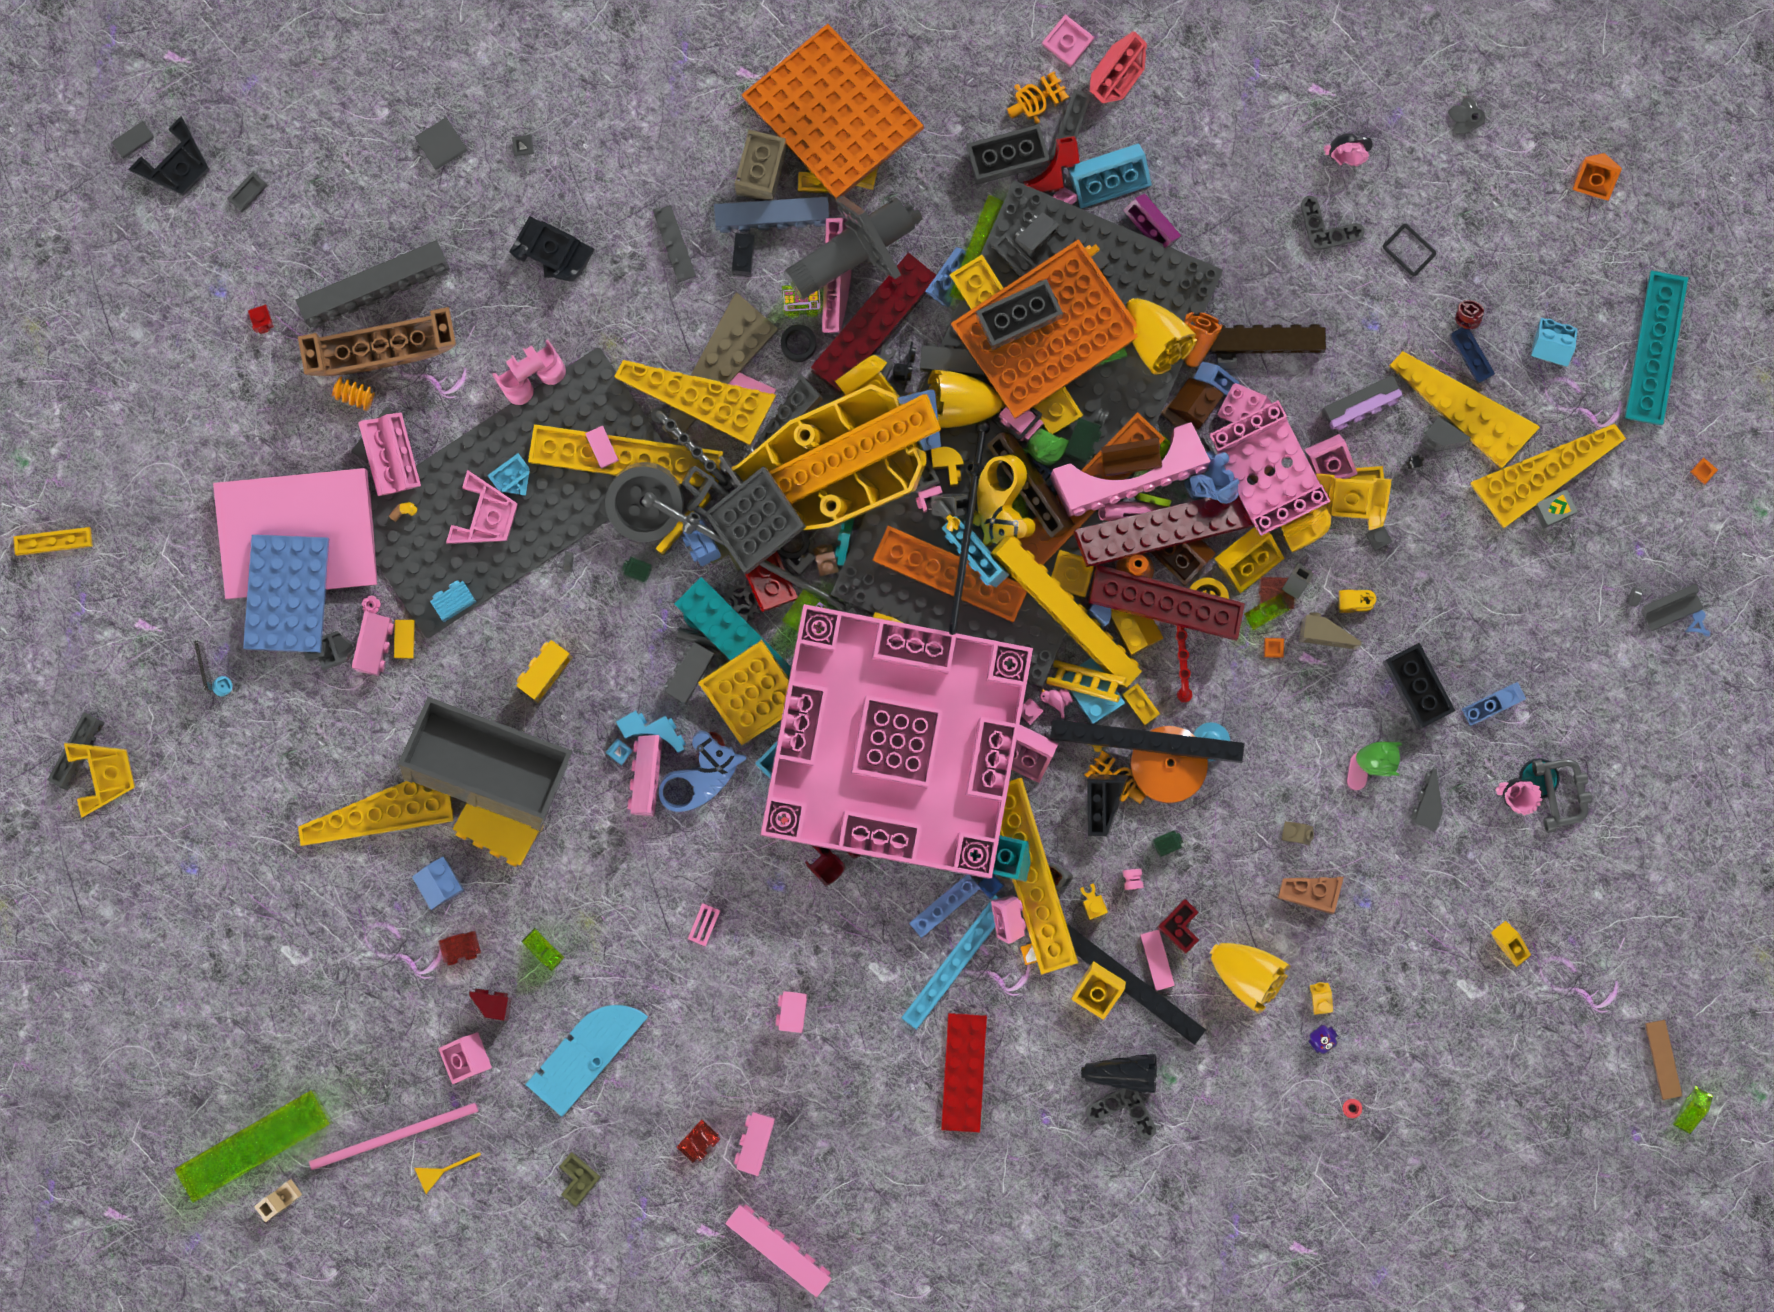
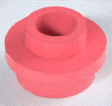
M1348 1099L1343 1104V1113L1349 1118H1357L1362 1113V1105L1356 1099ZM1350 1105L1355 1106L1356 1109L1354 1112L1349 1111Z

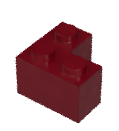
M1183 899L1157 928L1183 954H1186L1199 941L1186 927L1199 912L1186 899Z

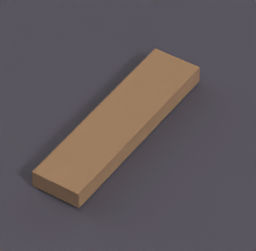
M1659 1020L1645 1023L1662 1100L1680 1097L1682 1092L1666 1021Z

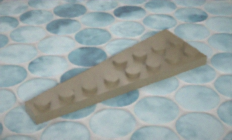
M736 292L690 376L728 384L776 334L778 328ZM674 407L668 416L669 419L675 420L677 427L683 433L697 420ZM663 425L662 429L677 442L678 438L672 432H668L665 425Z

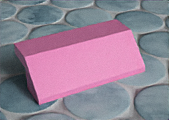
M402 413L386 414L377 419L358 422L377 495L394 494L420 487L421 484Z

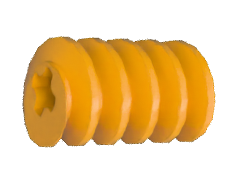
M340 376L334 385L332 397L335 395V400L337 401L342 398L343 403L349 401V405L353 406L356 404V407L359 409L363 406V410L368 411L373 402L375 392L371 393V387L364 391V384L357 388V382L349 385V379L342 383L343 377Z

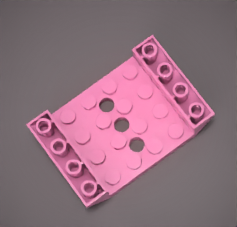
M1279 400L1209 434L1217 454L1222 452L1228 454L1229 462L1224 465L1225 470L1233 472V480L1238 478L1239 497L1261 536L1330 502L1294 435ZM1289 458L1293 464L1291 467L1285 468L1281 464L1282 460ZM1267 467H1273L1275 474L1267 476L1264 470ZM1250 475H1255L1258 478V482L1251 485L1247 482V478Z

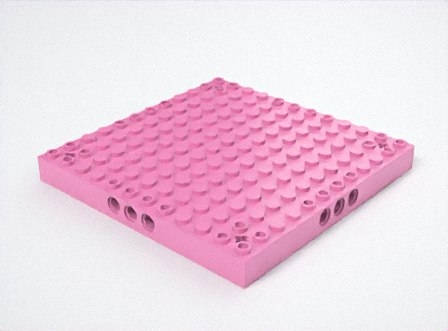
M804 604L760 836L983 878H992L1033 648L957 633L950 635L946 631ZM821 624V628H824V631L816 633V629H813V626ZM1008 660H1010L1011 664L1014 665V667H1011L1010 670H1008L1007 666L1004 665V662L1006 663L1008 662ZM782 814L788 819V823L785 822L784 825H781V821L778 820V817H781ZM974 850L979 855L976 861H973V857L970 856V853H973Z

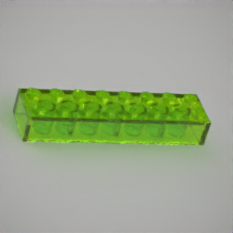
M310 1090L174 1168L192 1203H196L327 1128L333 1122L316 1091Z

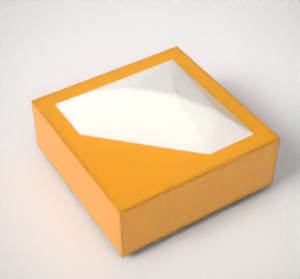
M1032 943L1020 947L1025 966L1037 962Z

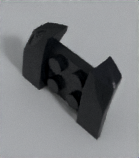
M529 216L509 252L519 261L525 262L527 257L555 270L556 272L552 275L553 278L572 282L584 270L595 249L576 239V237L544 221H539Z

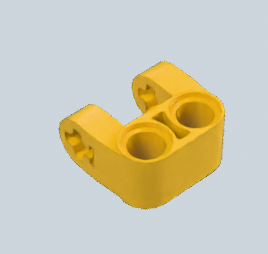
M1340 590L1338 592L1339 613L1367 612L1372 610L1376 603V595L1371 590ZM1364 598H1368V601H1370V603L1366 604Z

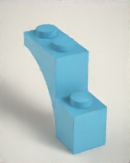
M635 710L616 721L626 740L640 735H659L663 740L671 744L678 754L685 751L683 746L686 743L681 735H676L674 729L677 727L672 718L667 719L664 716L645 727L644 724L647 723L642 713L638 714Z

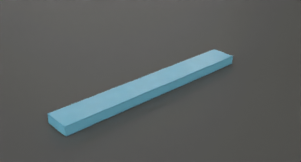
M995 895V896L992 898V900L998 899L999 897H997V896ZM991 901L901 1017L916 1030L995 928Z

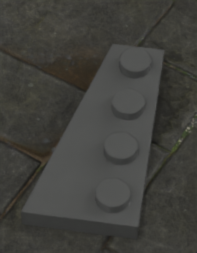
M802 374L798 376V382L795 387H791L787 393L789 396L785 403L780 404L776 417L770 420L758 440L761 444L790 420L814 410L823 400V397Z

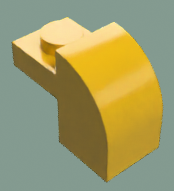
M950 447L931 449L933 469L948 468L950 487H957L958 481H961V472L956 470V467H963L964 465L961 455Z

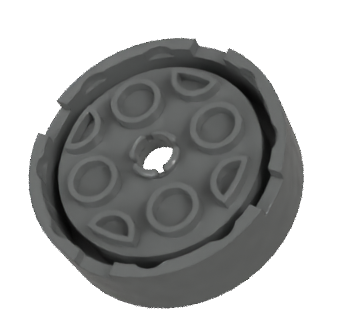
M650 462L635 463L620 471L611 482L605 500L607 516L613 527L626 538L639 542L655 541L669 534L679 520L653 506L645 507L640 502V498L650 492L656 496V500L682 513L684 505L682 487L679 481L665 467Z

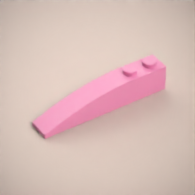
M826 218L825 244L847 229L844 224L848 221L847 219ZM848 270L824 286L822 333L841 332L849 295L851 270Z

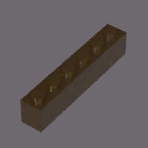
M1275 324L1265 328L1264 325H1252V328H1245V325H1234L1233 328H1226L1225 325H1222L1220 334L1210 348V354L1324 353L1326 350V327H1321L1320 324H1311L1309 327H1302L1300 324L1283 327V325Z
M1008 432L999 433L987 444L995 457L1014 455L1024 463L1027 479L1019 493L1050 538L1062 536L1075 525L1014 436ZM1002 461L1000 465L1013 482V469L1007 462Z

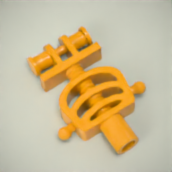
M1055 71L1046 76L1051 81L1050 84H1048L1044 76L1040 78V82L1045 88L1042 92L1033 84H1027L1022 89L1019 84L1014 86L1015 90L1018 91L1015 94V99L1018 103L1006 109L1011 119L1024 113L1028 120L1034 118V123L1039 124L1040 119L1038 117L1046 111L1045 98L1050 97L1055 107L1059 105L1056 95H1059L1061 102L1070 98L1065 92V86L1060 87L1059 84L1062 81L1056 77ZM1042 101L1043 108L1041 110H1039L1038 102Z
M1103 750L1098 758L1095 757L1094 761H1096V764L1094 766L1090 764V769L1084 774L1088 778L1091 774L1096 773L1117 775L1125 771L1128 773L1125 775L1132 777L1131 769L1127 767L1120 768L1115 773L1111 772L1109 768L1116 759L1113 757L1108 765H1106L1104 762L1110 755ZM1099 765L1105 768L1102 772L1097 769ZM1133 777L1126 783L1121 802H1124L1129 796L1140 804L1146 795L1135 787L1136 784Z

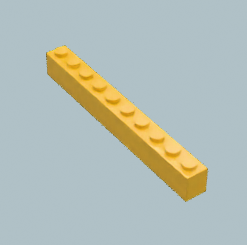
M1005 537L990 554L1106 673L1126 678L1125 685H1118L1119 687L1127 688L1142 672L1138 668V662L1133 658H1129L1125 654L1126 650L1121 645H1116L1112 641L1113 637L1099 627L1100 623L1096 619L1090 618L1086 614L1087 610L1082 605L1076 604L1073 595L1068 591H1064L1060 587L1061 583L1056 578H1051L1047 574V568L1042 564H1038L1034 560L1035 556L1030 551H1025L1021 547L1022 543L1016 537Z

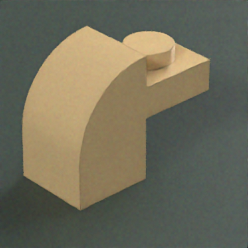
M290 1179L254 1207L263 1220L267 1222L294 1203L302 1193Z

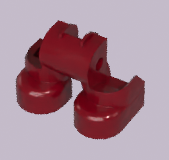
M812 846L821 856L812 864L808 861H805L808 869L825 886H828L842 875L846 866L830 849ZM847 852L853 859L861 856L860 854Z

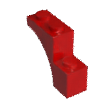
M1075 136L1056 139V150L1050 165L1037 177L1023 181V184L1040 192H1057L1059 189L1064 188L1061 166L1069 168L1080 163Z

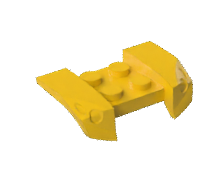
M876 355L868 357L835 381L845 395L872 384L900 397L880 372L887 362Z
M1315 473L1320 485L1322 484L1330 499L1329 503L1315 510L1318 515L1324 510H1328L1330 526L1331 516L1365 518L1368 521V530L1384 526L1392 479L1373 478L1372 481L1335 478V475Z
M1327 509L1319 515L1316 510H1313L1280 526L1284 533L1283 537L1292 553L1315 542L1328 532L1330 519Z

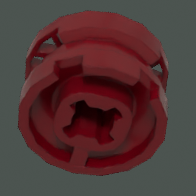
M1473 300L1462 301L1455 315L1456 323L1465 329L1478 328L1482 322L1484 308L1480 303Z

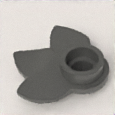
M1464 98L1462 106H1454L1448 111L1450 117L1456 121L1453 132L1456 134L1469 133L1473 127H1480L1485 122L1484 112L1478 109L1476 101L1471 98ZM1474 115H1479L1477 120L1472 119Z

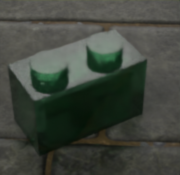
M1079 417L1064 456L1086 464L1087 459L1091 460L1095 452L1092 449L1094 442H1099L1102 434L1099 431L1100 425Z

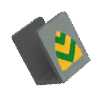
M1568 490L1544 499L1533 507L1542 528L1551 526L1578 512Z

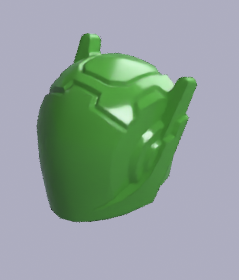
M1039 429L1030 438L1028 446L1023 450L1025 453H1029L1036 462L1042 465H1053L1061 459L1070 441Z
M1375 742L1358 751L1356 761L1363 771L1369 775L1399 776L1400 774L1396 772L1400 763L1398 747L1402 746V743Z

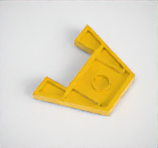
M64 743L68 762L88 759L94 784L95 795L77 799L81 818L135 788L127 749Z

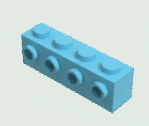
M954 516L960 520L958 530L953 529V531H949L946 528L948 522L942 529L946 533L945 537L951 544L955 543L958 547L957 551L960 554L965 521L958 516ZM971 531L967 558L970 562L968 564L975 572L978 571L982 575L980 578L987 586L990 584L997 587L1010 574L990 554L989 549L977 535Z

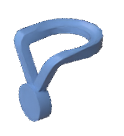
M1700 610L1692 614L1694 622L1685 632L1703 633L1704 636H1710L1711 632L1707 631L1702 623L1706 617L1705 612ZM1697 623H1699V626H1700L1701 629L1693 628V627H1694Z

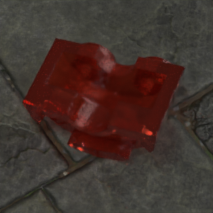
M476 931L465 934L461 933L438 940L443 962L447 963V966L459 963L458 959L466 958V961L476 959L477 954L481 953Z
M701 1119L676 1148L694 1163L697 1159L701 1161L708 1154L706 1149L710 1145L714 1147L721 1138L718 1137L719 1134Z

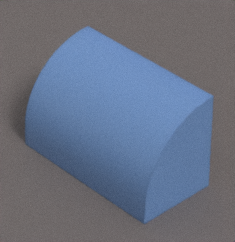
M1091 603L1086 609V614L1090 618L1096 619L1100 623L1099 627L1101 629L1109 623L1111 608Z

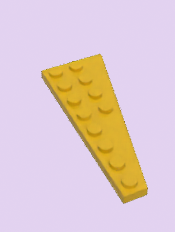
M626 360L622 361L614 376L616 379L751 446L776 398V395L773 393L747 389L737 385L734 386L721 383L720 381L685 375L680 372L645 366L644 364Z
M405 781L342 809L333 811L321 818L298 826L300 845L306 846L454 822L451 796L415 782Z

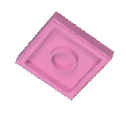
M1065 14L1041 45L1069 67H1072L1095 37Z

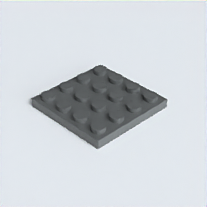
M764 466L705 513L745 574L750 573L806 528L768 469Z

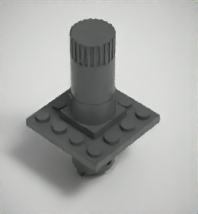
M841 195L836 199L839 204L837 209L842 216L845 215L848 221L844 223L847 229L784 270V274L801 300L866 260L868 263L871 262L874 267L877 266L886 276L890 275L896 279L901 274L886 247L915 229V224H919L923 219L918 209L914 210L911 204L904 207L897 198H894L868 215L865 210Z

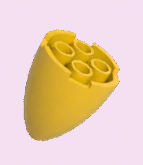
M1133 298L1126 303L1127 310L1137 323L1136 329L1134 326L1133 328L1134 334L1137 333L1138 337L1133 341V344L1139 356L1153 374L1158 375L1171 369L1170 365L1176 363L1180 358L1184 360L1193 350L1197 343L1196 334L1175 314L1158 304L1139 298Z
M933 370L929 376L928 384H931L928 390L935 391L940 428L974 424L999 413L1001 408H1004L1005 404L995 389L974 377L943 370Z
M1215 944L1210 952L1213 965L1226 986L1237 998L1258 1014L1265 1010V1003H1269L1271 999L1275 998L1288 977L1285 974L1286 969L1289 970L1291 968V965L1266 951L1243 944Z

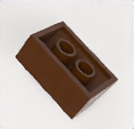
M1202 540L1151 552L1185 586L1216 555Z

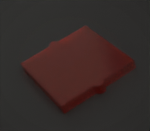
M1261 577V591H1259L1260 609H1294V596L1282 590L1288 578Z

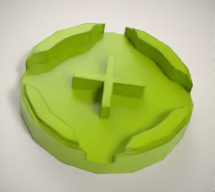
M1140 492L1134 496L1135 499L1164 507H1170L1172 503L1170 499L1145 492Z

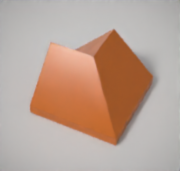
M1605 153L1587 156L1579 165L1573 190L1609 201L1622 168Z

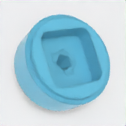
M225 676L218 677L212 683V690L218 696H226L232 691V682Z

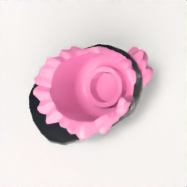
M1346 133L1337 136L1330 145L1324 146L1325 155H1330L1332 159L1336 160L1339 165L1345 162L1357 167L1368 160V152L1371 150L1373 142L1369 137L1357 138L1354 134Z
M1513 778L1507 782L1500 783L1499 787L1495 789L1497 795H1502L1504 803L1518 814L1526 815L1533 813V811L1537 810V806L1541 805L1542 790L1531 781Z

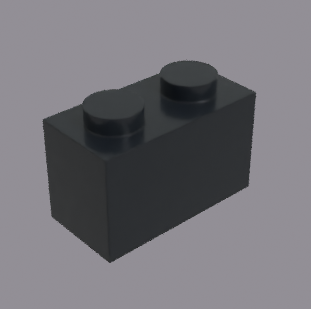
M735 233L732 275L752 276L755 246L754 235Z

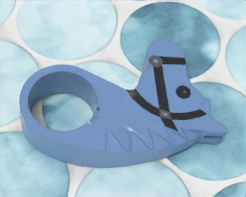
M698 731L693 735L692 744L699 751L700 767L673 771L664 776L659 786L661 803L667 809L675 812L688 811L700 807L711 800L727 784L737 765L746 760V755L735 754L732 747L728 748L719 745L708 732ZM684 778L694 786L693 796L687 803L675 805L665 798L663 788L670 779Z

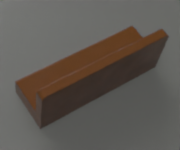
M1158 438L1101 447V458L1105 476L1162 467Z

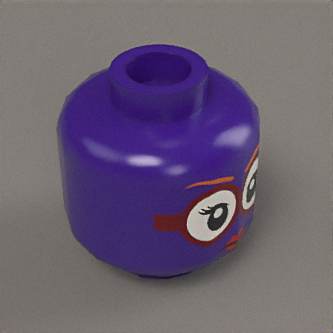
M1321 1025L1310 1033V1040L1308 1042L1317 1053L1326 1054L1337 1045L1335 1038L1338 1035L1332 1027L1327 1028L1325 1025Z

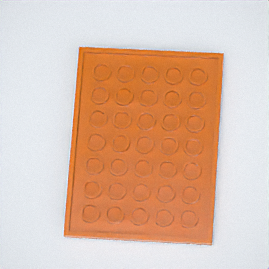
M1079 239L951 323V326L1015 419L1138 337L1137 333L1134 334L1133 328L1134 326L1136 329L1137 323ZM1047 279L1063 312V318L992 351L976 317V311Z

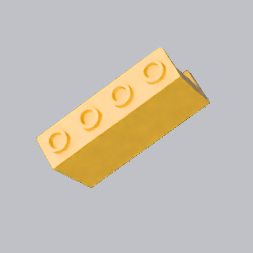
M466 803L453 830L457 831L456 836L463 840H466L467 837L472 839V844L476 847L483 849L485 846L490 849L489 853L497 858L503 856L507 858L506 863L517 867V865L522 866L524 864V859L544 825L538 831L529 825Z

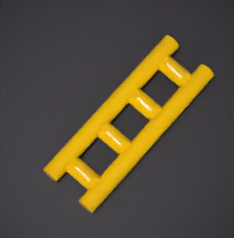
M1055 660L1053 667L1058 668L1055 678L1048 677L1046 683L1118 703L1120 695L1115 694L1118 684L1125 685L1127 679ZM1065 671L1076 673L1072 683L1062 680ZM1083 675L1093 677L1090 687L1079 685ZM1100 680L1111 682L1107 692L1097 689Z

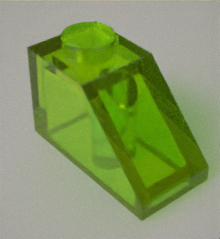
M1279 594L1244 613L1251 628L1255 630L1288 612L1290 609L1282 595Z
M536 928L521 941L550 971L565 958Z
M1695 1087L1686 1098L1673 1125L1691 1134L1709 1112L1713 1096Z

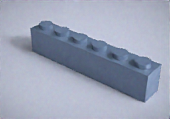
M828 197L714 204L716 231L720 230L721 233H729L734 229L746 232L750 231V228H758V230H768L769 227L787 229L788 226L795 225L796 228H805L811 224H814L816 227L826 226V218H829Z

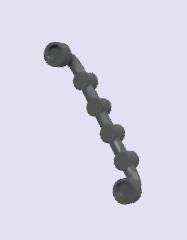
M657 407L653 409L651 413L652 420L658 424L663 423L666 430L672 432L678 438L679 443L689 449L693 458L699 460L705 466V470L717 478L721 486L730 490L732 487L731 478L720 472L716 463L713 460H709L703 454L701 447L695 446L690 441L689 435L683 433L677 427L675 420L667 417L666 411L663 408Z

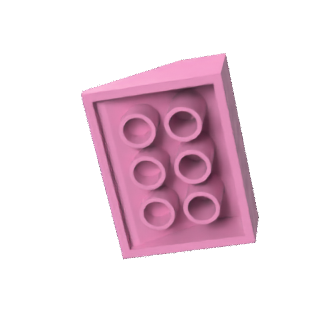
M659 735L639 736L638 741L634 742V752H637L636 760L632 761V771H635L634 779L630 780V790L633 791L632 798L628 799V810H631V814L655 817L663 743Z

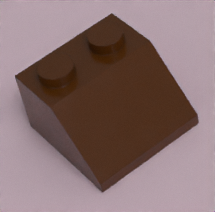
M1189 378L1168 409L1186 422H1192L1193 426L1199 430L1224 394L1209 383Z

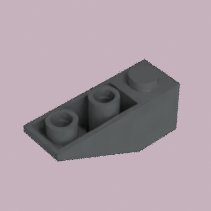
M1435 768L1431 769L1430 772L1427 771L1423 781L1426 783L1425 788L1420 790L1417 800L1420 802L1417 808L1414 807L1411 814L1412 824L1433 832L1437 830L1443 813L1437 769Z

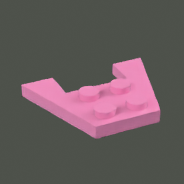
M467 470L462 489L478 493L480 497L470 530L451 525L446 544L508 541L518 504Z

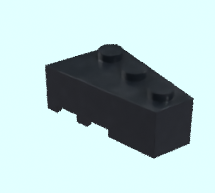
M1091 774L1088 777V836H1108L1129 775Z

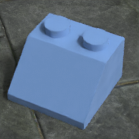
M444 856L412 876L431 910L465 891Z

